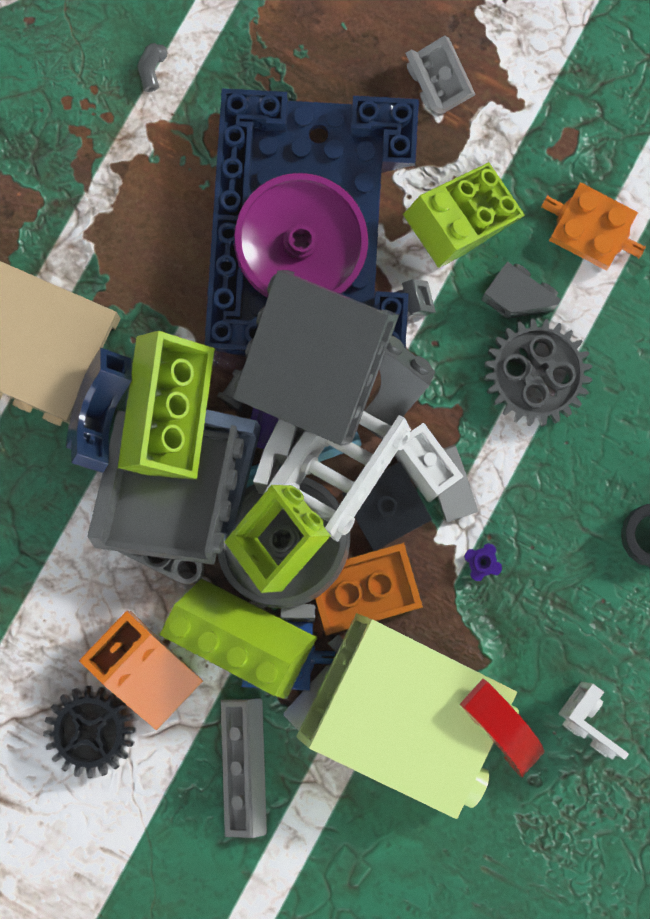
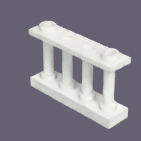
M363 411L359 424L384 437L374 454L354 443L340 446L305 430L265 492L271 485H293L300 490L299 485L305 476L312 473L347 493L338 509L334 510L301 491L304 501L309 508L319 515L320 518L328 522L325 529L331 535L330 537L338 542L341 536L346 535L353 527L354 516L396 452L406 446L410 438L411 429L404 417L399 415L393 425L390 426ZM330 445L365 465L355 482L318 462V457L325 447Z

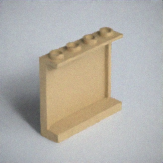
M0 261V399L2 395L14 399L13 406L28 413H31L32 408L44 413L42 417L44 420L61 426L63 421L69 424L83 378L100 347L103 348L111 329L116 330L121 319L118 313Z

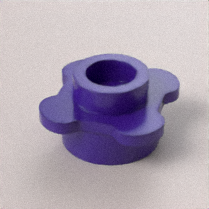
M487 543L481 549H469L466 551L464 559L469 562L471 569L470 577L473 580L481 581L484 576L490 574L496 576L501 573L502 565L497 562L495 556L496 547L493 544ZM481 559L486 560V565L480 564Z

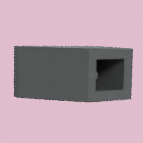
M507 262L488 287L481 300L507 319L553 312L562 299L557 297L558 292L544 282L539 284L530 278L531 274L526 268L517 263L512 265Z

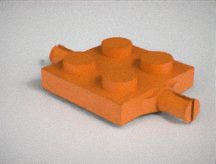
M581 182L574 195L566 201L565 205L547 195L541 208L558 216L556 228L549 241L606 271L609 269L615 256L622 250L640 259L646 246L629 238L630 227L638 212Z

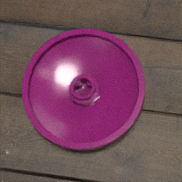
M292 173L265 182L249 196L236 222L234 248L238 264L244 276L257 291L267 298L269 296L267 292L268 284L277 273V270L293 271L295 276L342 294L355 281L364 265L368 249V232L360 208L343 188L321 176L307 173Z

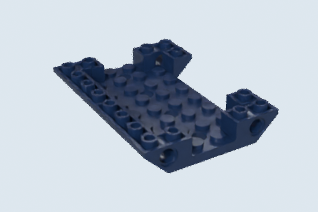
M222 88L205 330L206 346L215 348L214 351L246 357V347L250 340L254 338L258 328L256 324L258 313L266 305L268 298L249 283L240 269L234 248L236 222L246 200L265 182L286 174L307 173L324 177L343 188L354 199L365 219L368 232L366 259L355 281L341 295L378 310H388L398 314L399 316L391 336L399 339L406 349L409 293L375 291L381 173L415 165L419 99L353 96V104L288 101L287 92ZM314 129H323L328 134V138L323 143H314L309 135Z

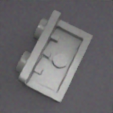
M443 36L418 52L412 49L406 52L409 60L407 69L415 81L418 80L423 90L420 92L421 99L429 110L432 109L444 114L476 95L449 37Z

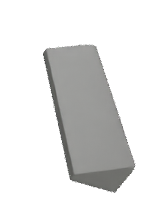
M262 699L221 700L225 837L255 838L266 835L267 827Z

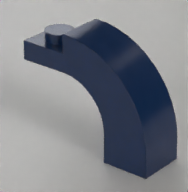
M100 347L80 385L69 421L66 448L71 449V463L101 473L109 465L110 425L117 404L132 381L131 358Z

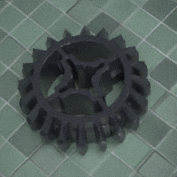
M88 685L85 687L84 697L79 688L72 689L74 700L72 701L68 695L63 694L60 696V700L65 707L53 704L51 710L58 715L57 718L46 717L45 719L47 724L54 725V730L50 729L43 732L44 737H54V742L48 743L45 746L46 750L57 748L59 753L52 757V761L57 762L64 758L66 761L61 768L64 772L68 771L74 764L75 777L81 776L83 769L86 768L87 777L89 779L94 778L96 767L101 776L107 775L108 767L106 763L116 770L120 767V764L115 756L117 755L122 759L129 757L128 752L122 746L132 747L135 744L134 740L125 738L126 734L136 732V727H126L125 725L126 721L134 718L133 713L123 716L120 711L125 709L127 705L121 702L115 706L113 703L118 697L113 693L109 695L108 699H105V687H99L96 696H94L92 685ZM84 703H92L103 707L107 712L97 719H93L85 712L82 713L78 706ZM70 714L73 718L72 722L75 725L76 732L72 739L66 743L64 726ZM114 720L117 733L115 743L110 750L107 746L108 742L104 737V731L107 725ZM103 721L97 727V732L94 733L97 735L96 739L89 737L78 742L84 736L83 731L86 729H83V726L85 724L91 726ZM82 745H89L95 752L98 751L102 758L85 759L79 757L73 751Z

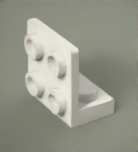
M581 681L558 713L566 719L562 725L578 737L580 736L583 739L586 736L590 737L593 740L590 746L603 756L611 760L615 756L625 760L629 755L626 751L584 721L587 716L592 718L603 704L600 698L604 691L592 683Z

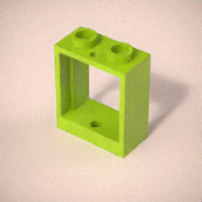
M271 485L224 542L261 593L283 591L331 535L323 526V520L320 516L313 512L306 504L304 496L299 489L293 485ZM283 508L304 537L278 566L258 537Z

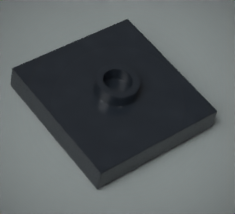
M401 462L384 470L354 516L373 551H377L432 521ZM343 492L342 496L345 498L347 493Z

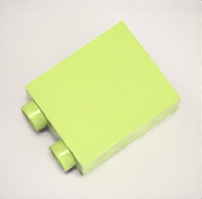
M356 613L296 737L309 749L457 819L464 805L473 808L478 804L486 791L489 771L482 768L494 743L488 734L474 723L459 704L482 679L488 681L511 706L517 691L373 619ZM512 706L514 710L519 714L518 708Z

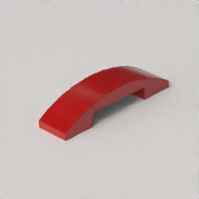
M482 679L459 704L474 723L488 734L505 755L504 759L520 777H523L544 754V748L531 728L485 679Z

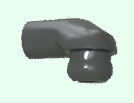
M151 43L146 46L137 64L144 92H153L159 89L155 68L158 62H163L167 58L168 54L166 47L162 44Z

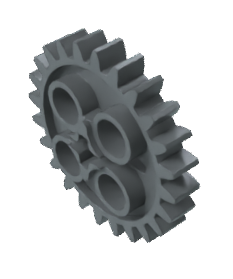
M531 319L527 329L520 321L516 325L517 333L507 328L504 332L507 340L497 337L494 341L500 350L490 348L488 354L495 360L486 361L484 364L485 368L493 370L492 373L485 375L484 381L494 383L487 390L488 394H498L497 399L493 403L494 406L504 403L506 405L503 411L504 416L511 411L516 412L514 422L516 423L522 416H526L527 426H531L535 418H538L541 427H544L549 416L556 424L560 421L559 412L568 418L572 414L569 405L575 408H579L582 405L576 396L586 397L589 393L582 385L592 382V378L584 375V372L592 369V365L582 362L589 355V352H579L577 350L583 341L577 340L572 343L570 338L573 331L570 330L564 335L561 334V323H558L553 330L549 329L548 319L544 320L541 327H537L535 319ZM536 343L545 344L549 349V356H537L533 350V345ZM520 349L525 350L530 362L520 354ZM514 361L519 363L523 368V374L516 377L510 375L506 369L507 363ZM534 368L536 370L544 369L545 372L542 378L540 376L534 378L531 375ZM556 369L566 371L569 376L568 383H557L553 377V371ZM545 383L556 392L555 397L551 396ZM527 389H538L542 394V402H530L526 396Z

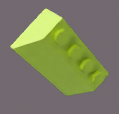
M162 331L137 336L118 468L150 476L197 479L215 348Z
M202 578L174 604L159 634L269 694L285 699L288 698L317 639L316 636Z

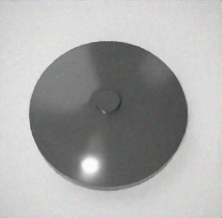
M305 477L299 485L301 491L334 510L338 509L339 502L325 487ZM254 484L246 488L237 525L263 495L258 493ZM282 509L260 534L258 539L279 566L304 535L286 511ZM322 519V520H323V526L326 527V525L328 524V522H327L326 520ZM350 531L346 535H342L338 542L329 537L281 592L261 593L225 542L222 553L218 554V559L229 583L252 602L271 608L295 607L320 596L338 578L348 557Z

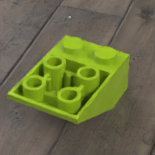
M488 162L421 194L403 213V216L437 267L440 268L465 255L524 217L525 214Z

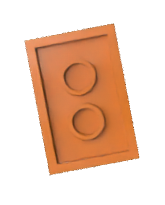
M404 543L347 559L335 582L324 593L315 598L326 635L349 629L356 613L378 621L423 608Z

